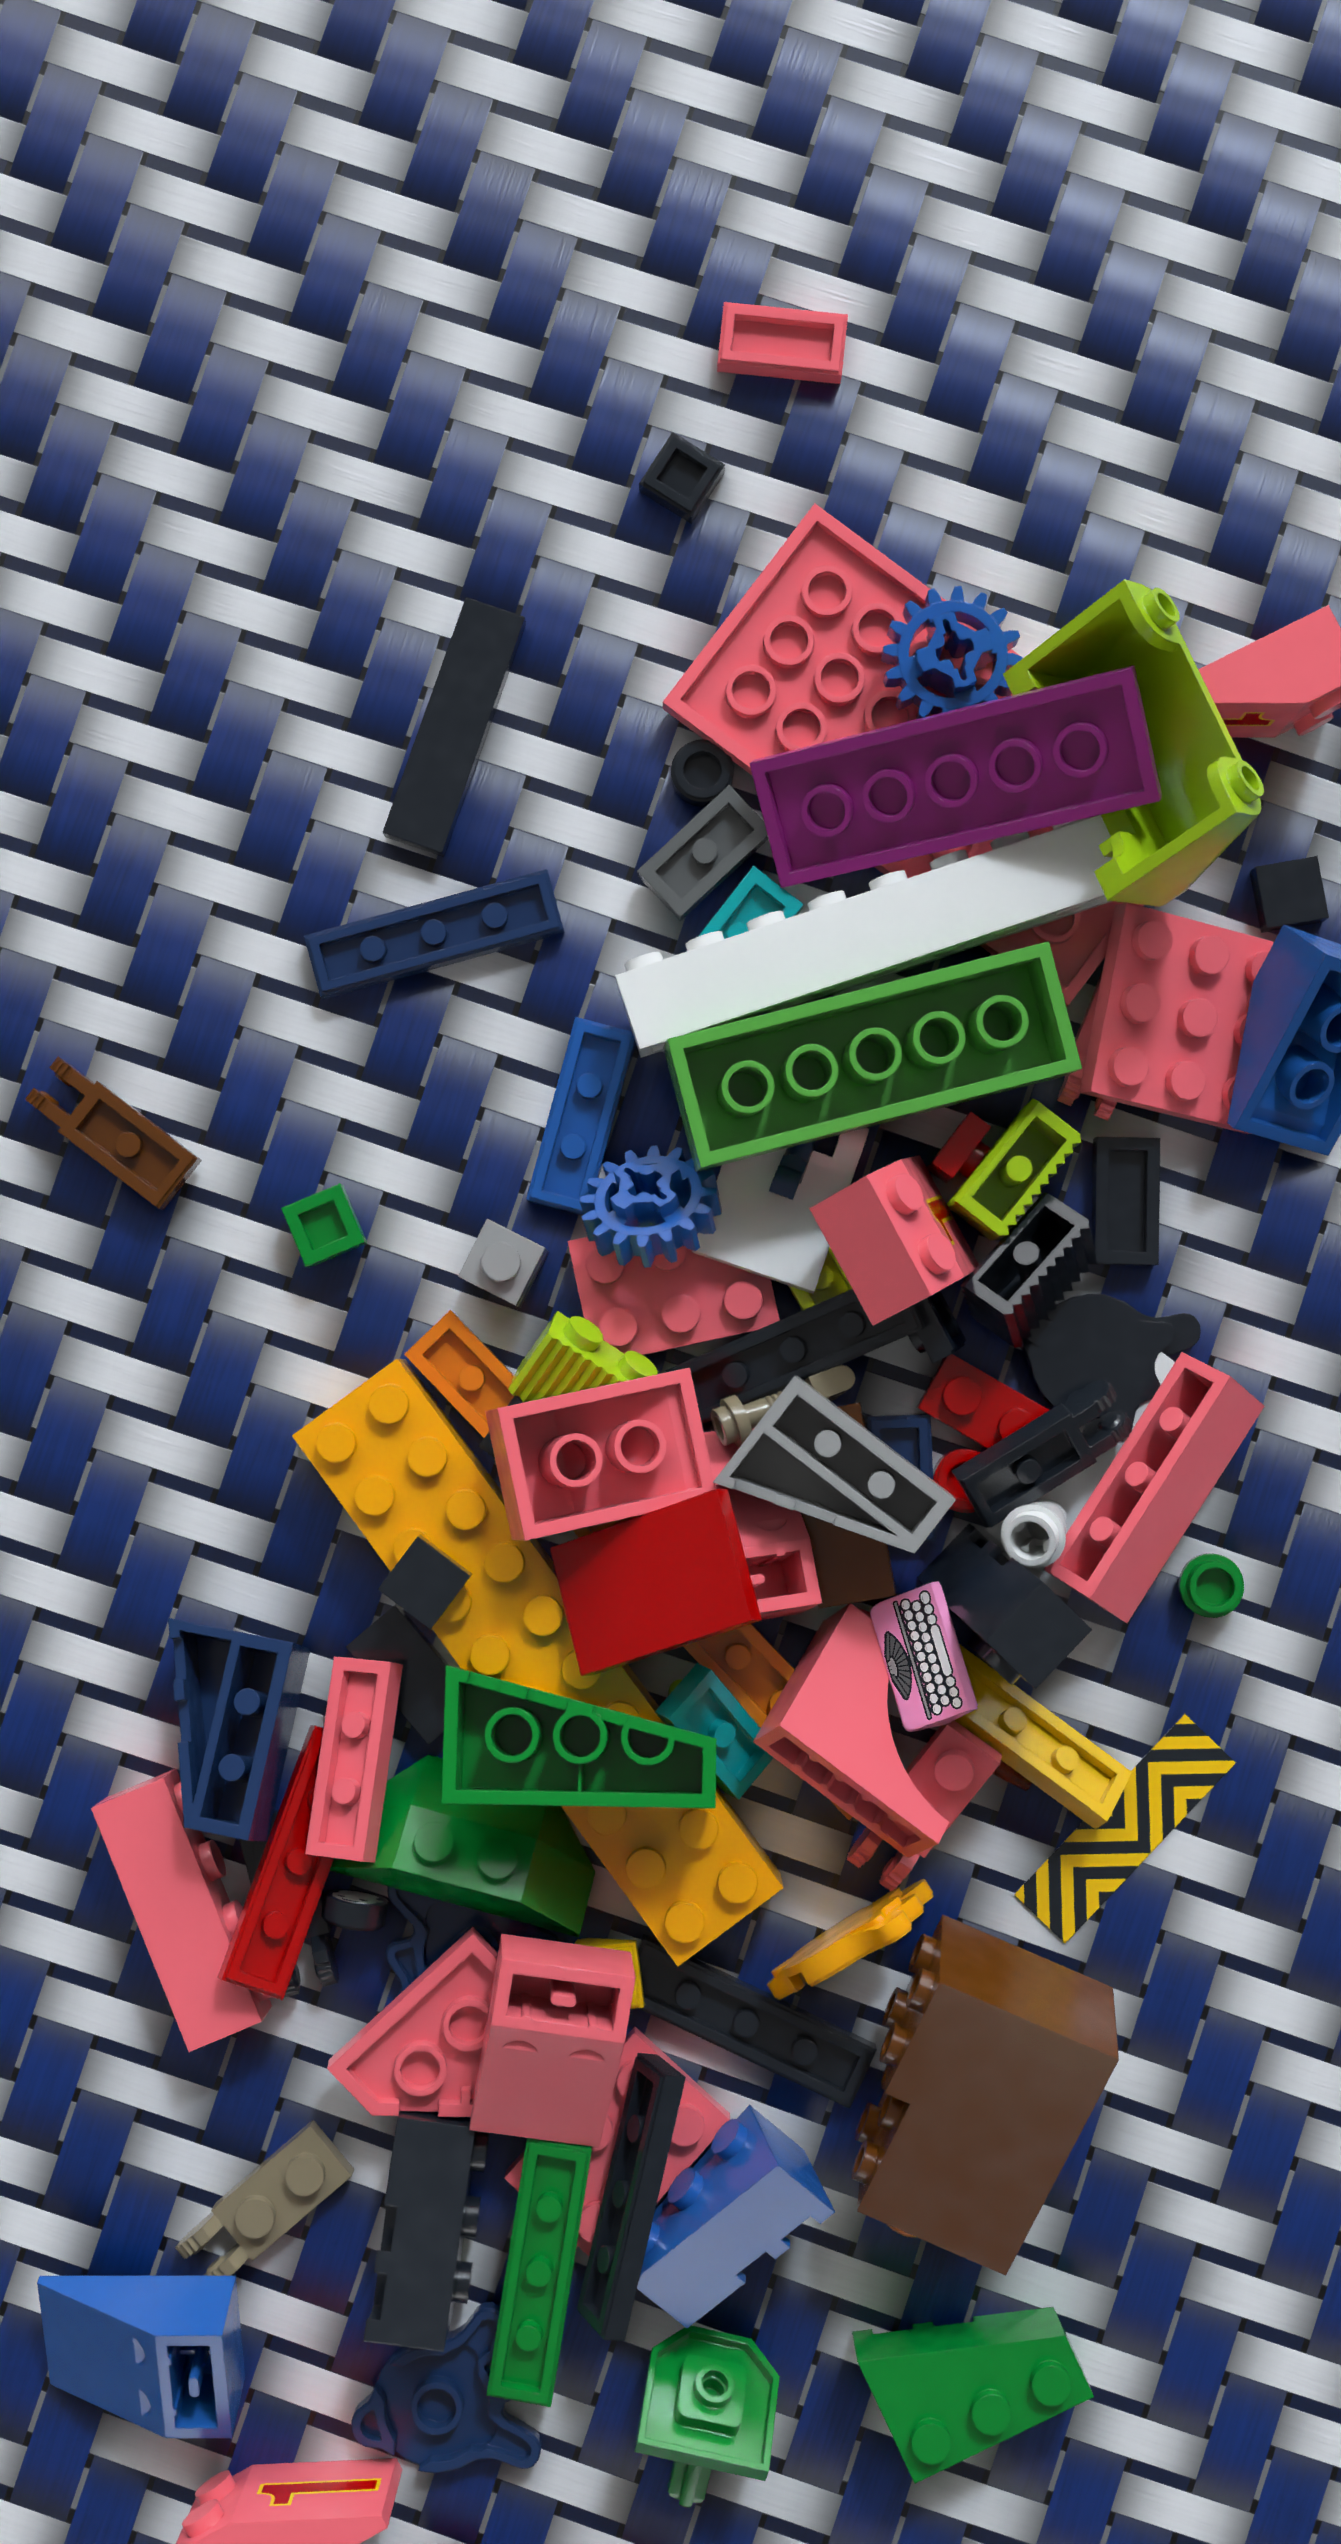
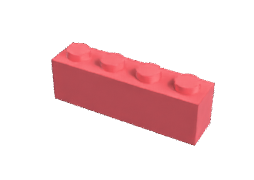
M1181 1352L1129 1434V1437H1127L1068 1530L1062 1554L1054 1563L1046 1566L1044 1570L1083 1597L1125 1623H1128L1265 1406L1231 1376Z
M177 1768L108 1796L93 1806L91 1810L188 2052L262 2022L272 2007L270 1998L273 1997L217 1978L243 1907L238 1900L232 1902L229 1900L221 1880L222 1877L226 1876V1867L223 1856L215 1841L209 1840L206 1842L202 1831L184 1828L181 1779Z

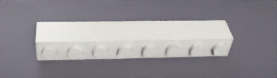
M1101 815L1052 826V831L1031 838L1028 832L997 838L990 843L992 851L968 858L966 850L955 851L929 863L931 871L907 878L905 870L891 872L870 881L868 884L871 891L850 898H846L842 890L831 892L808 902L810 910L808 912L785 919L783 911L771 912L747 922L749 931L724 939L722 931L707 933L688 941L685 944L687 952L663 959L661 952L657 951L627 961L624 964L627 972L615 975L640 1057L663 1051L666 1040L669 1038L802 1005L1112 902L1106 899L1094 873L1095 870L1112 859L1104 857L1098 846L1111 837Z

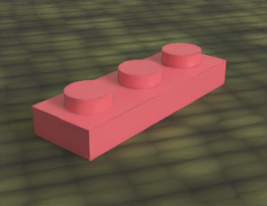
M334 1656L305 1854L375 1863L402 1676V1664Z

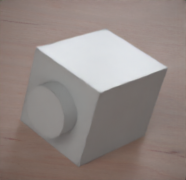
M487 1219L458 1277L521 1308L549 1251L545 1247Z

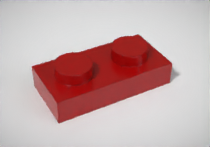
M953 1354L943 1359L916 1406L917 1409L931 1415L934 1419L987 1449L1049 1411V1409Z

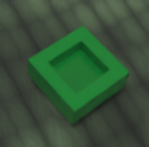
M340 1183L281 1208L305 1267H313L367 1244L346 1190Z

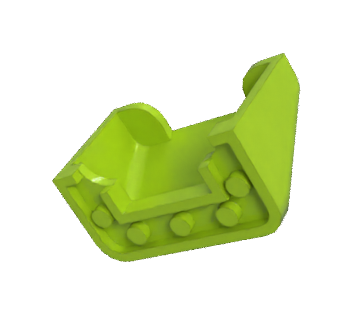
M1126 579L1003 673V676L1012 695L1135 665L1162 799L1159 802L1101 815L1111 837L1098 846L1104 857L1112 859L1095 870L1094 873L1108 901L1160 907L1184 893L1260 814L1262 809L1260 797L1264 794V787L1256 771L1247 762L1242 760L1176 625L1180 615L1175 603L1165 591L1158 587L1151 590L1142 584Z

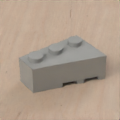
M798 1376L793 1377L713 1481V1483L730 1489H736L773 1502V1504L824 1520L835 1526L914 1554L956 1501L954 1496Z

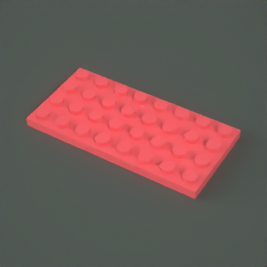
M814 503L662 702L663 709L702 739L708 740L722 749L731 757L734 763L750 775H752L749 763L755 759L916 720L919 707L914 703L901 710L895 706L897 698L902 691L901 686H884L885 673L895 667V665L882 662L881 653L883 646L896 644L887 636L892 620L907 624L902 614L905 604L911 600L921 609H924L925 599L930 588ZM958 622V623H960V624H962V625H964V626H966V627H968V628H970V629H972V630H974V631H977L975 628L971 627L970 625H967V624L962 623V622ZM926 628L912 641L909 648V657L915 655L916 650L928 646L926 639L928 632ZM943 647L939 661L950 660L954 669L958 668L959 671L964 658H952L949 650H945ZM1012 649L1008 651V653L1017 654ZM993 661L987 663L985 668L974 672L977 679L975 684L977 691L990 679ZM928 686L924 687L938 696L946 697L944 694ZM996 694V696L998 697V699L1004 698V696H1000V695H997V694ZM1049 826L1028 831V834L1031 838L1052 831L1053 828ZM993 840L875 866V868L884 875L905 870L907 878L931 871L929 864L931 861L955 851L966 850L968 858L992 851L990 843ZM1112 901L979 946L991 955H997L1049 941L1067 1008L1105 958L1115 905L1124 902Z

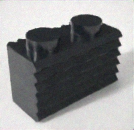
M1043 1193L1019 1219L1017 1225L1010 1229L1009 1235L1002 1238L960 1285L964 1289L962 1292L966 1295L964 1298L967 1300L966 1304L971 1311L970 1315L1014 1348L1024 1347L1023 1338L1032 1337L1031 1329L1040 1328L1039 1320L1048 1319L1047 1310H1055L1056 1301L1065 1300L1064 1292L1073 1291L1072 1283L1081 1282L1080 1273L1089 1272L1088 1264L1097 1263L1088 1219L1049 1193Z

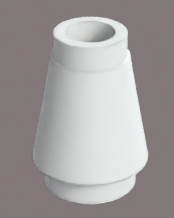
M1042 1499L1011 1511L1005 1518L1001 1528V1541L1006 1553L1010 1558L1013 1557L1021 1565L1028 1568H1042L1054 1563L1060 1557L1065 1547L1067 1520L1065 1510L1054 1500Z

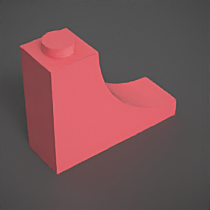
M850 1603L822 1622L753 1743L909 1858L938 1845L950 1822L942 1817L924 1799L901 1762L892 1737L888 1716L889 1677L870 1612L858 1609Z

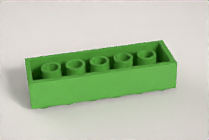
M1049 941L669 1038L663 1047L696 1172L1060 1078L1082 1069Z

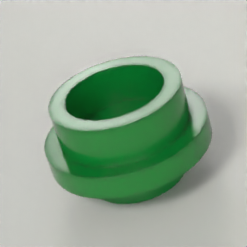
M1205 1553L1192 1558L1186 1563L1179 1576L1178 1588L1182 1601L1192 1612L1207 1618H1218L1229 1614L1239 1605L1244 1593V1580L1240 1569L1229 1558L1219 1554Z

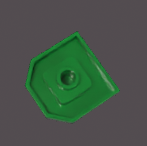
M692 2325L689 2328H682L654 2346L651 2350L634 2452L674 2461L668 2483V2493L671 2497L679 2500L680 2506L690 2508L692 2503L704 2501L712 2470L766 2481L770 2467L780 2376L751 2338Z

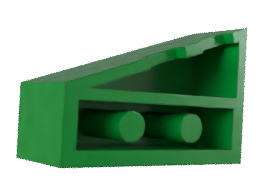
M1054 2307L974 2316L973 2322L934 2326L933 2322L912 2324L913 2329L873 2334L872 2329L852 2331L857 2362L915 2484L1094 2397L1083 2368Z

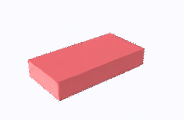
M724 302L717 372L840 384L848 314Z

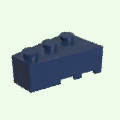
M168 1618L169 1637L173 1639L176 1670V1679L173 1680L174 1701H178L181 1742L178 1743L184 1828L246 1841H267L310 1649L293 1642Z

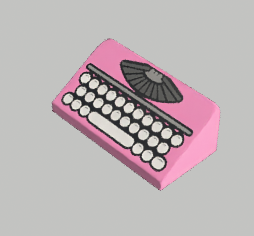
M939 1581L928 1583L884 1600L870 1608V1616L901 1721L906 1731L913 1732L946 1725L978 1709L975 1694Z

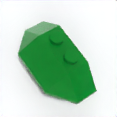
M431 1755L425 1756L387 1781L375 1863L334 1858L330 1868L332 1872L575 1937L580 1935L595 1876V1870L561 1806L441 1804L443 1758Z

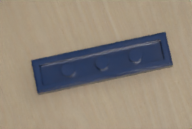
M545 869L304 935L319 994L324 1000L564 934L565 932L548 870Z

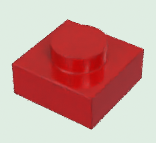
M970 1112L927 1166V1169L945 1183L949 1182L957 1172L968 1178L990 1150V1147L981 1140L990 1130L991 1126Z

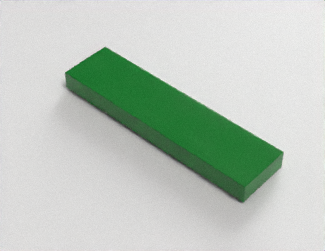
M527 2138L486 2396L551 2407L592 2156V2146Z

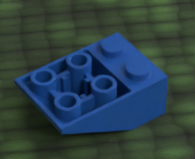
M236 2275L39 2276L37 2286L51 2385L164 2438H232L245 2380Z

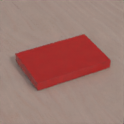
M714 1489L550 1548L581 1676H593L762 1620L728 1489Z

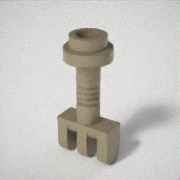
M840 1365L812 1375L804 1381L832 1402L853 1386L855 1375L848 1366ZM779 1391L777 1394H771V1396H766L742 1405L736 1395L721 1399L720 1407L711 1410L712 1423L720 1442L724 1446L734 1443L737 1447H740L782 1392Z

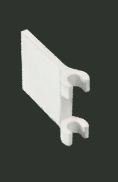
M863 1128L840 1134L832 1157L813 1151L801 1184L799 1183L793 1200L769 1192L773 1177L786 1149L722 1165L716 1181L722 1214L713 1217L716 1227L714 1234L698 1233L700 1248L697 1251H692V1253L813 1294L830 1246L809 1208L851 1184L869 1129Z

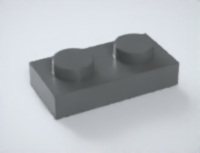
M728 785L637 870V876L678 920L682 921L768 840L765 823L739 794Z

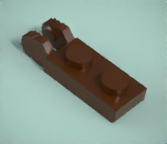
M58 1056L49 1068L55 1072V1076L69 1087L76 1088L85 1097L71 1114L63 1109L59 1102L47 1092L39 1091L36 1088L30 1091L25 1098L26 1101L60 1126L59 1133L154 1206L164 1210L202 1160L104 1084L98 1081L94 1083Z

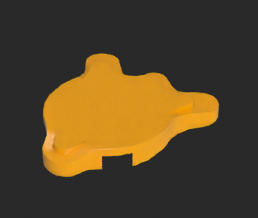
M921 1879L902 1891L897 1887L894 1891H890L869 1906L851 1914L800 1948L791 1958L771 1971L774 1977L767 1983V1986L774 1998L780 2000L792 1993L798 1992L805 1986L806 1982L813 1987L866 1955L888 1946L912 1930L911 1922L924 1913L923 1905L933 1898V1891L927 1881Z

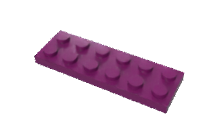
M1135 665L755 759L749 763L781 888L1159 802L1162 799Z

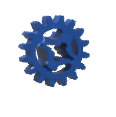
M962 586L954 587L949 601H942L935 588L928 590L924 609H921L911 600L908 601L902 613L907 624L892 620L887 636L896 644L883 646L881 653L882 662L895 665V667L885 673L884 686H901L902 688L895 706L901 710L914 703L919 707L916 719L928 717L930 714L936 715L998 699L996 694L1004 697L1011 696L1012 693L1003 673L1023 659V657L1014 653H1008L1009 650L1017 645L1020 634L1018 630L1005 632L1001 630V626L1008 614L1005 608L996 610L991 615L984 610L987 594L983 592L974 599L972 604L964 602ZM958 622H962V623H965V624H967V625H970L971 627L975 628L977 631H974V630H972V629H970V628H968V627H966V626H964V625H962V624H960V623H958ZM926 628L928 632L926 637L928 646L916 650L915 655L909 657V648L912 641ZM943 647L945 650H949L952 658H964L959 671L958 668L954 669L950 660L939 661ZM993 661L990 679L977 691L975 687L977 679L974 672L985 668L987 663ZM928 686L944 694L946 697L938 696L924 687Z
M651 1146L647 1157L638 1158L632 1150L625 1152L626 1163L621 1166L608 1161L603 1164L606 1176L604 1179L589 1178L587 1180L590 1194L580 1197V1205L583 1212L581 1217L588 1240L596 1242L598 1253L601 1256L615 1251L618 1264L623 1266L631 1261L634 1256H641L644 1268L651 1267L655 1256L664 1254L669 1262H676V1249L682 1246L697 1251L700 1248L697 1234H714L716 1227L713 1217L722 1214L718 1186L713 1170L696 1172L693 1159L685 1161L683 1149L679 1147L672 1150L668 1156H660L658 1146Z

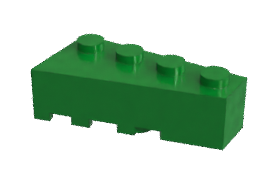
M446 1665L441 1804L716 1808L717 1739Z

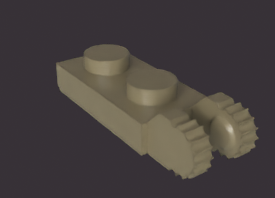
M312 2120L220 2198L213 2206L211 2213L182 2238L176 2246V2250L184 2259H187L203 2249L209 2240L224 2226L237 2244L225 2255H221L207 2268L204 2276H231L248 2258L252 2261L347 2181L352 2176L354 2168L319 2125Z

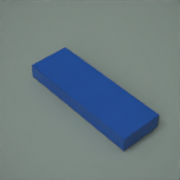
M575 1017L527 1194V1201L583 1216L580 1197L590 1194L587 1180L589 1178H599L635 1045L632 1031Z

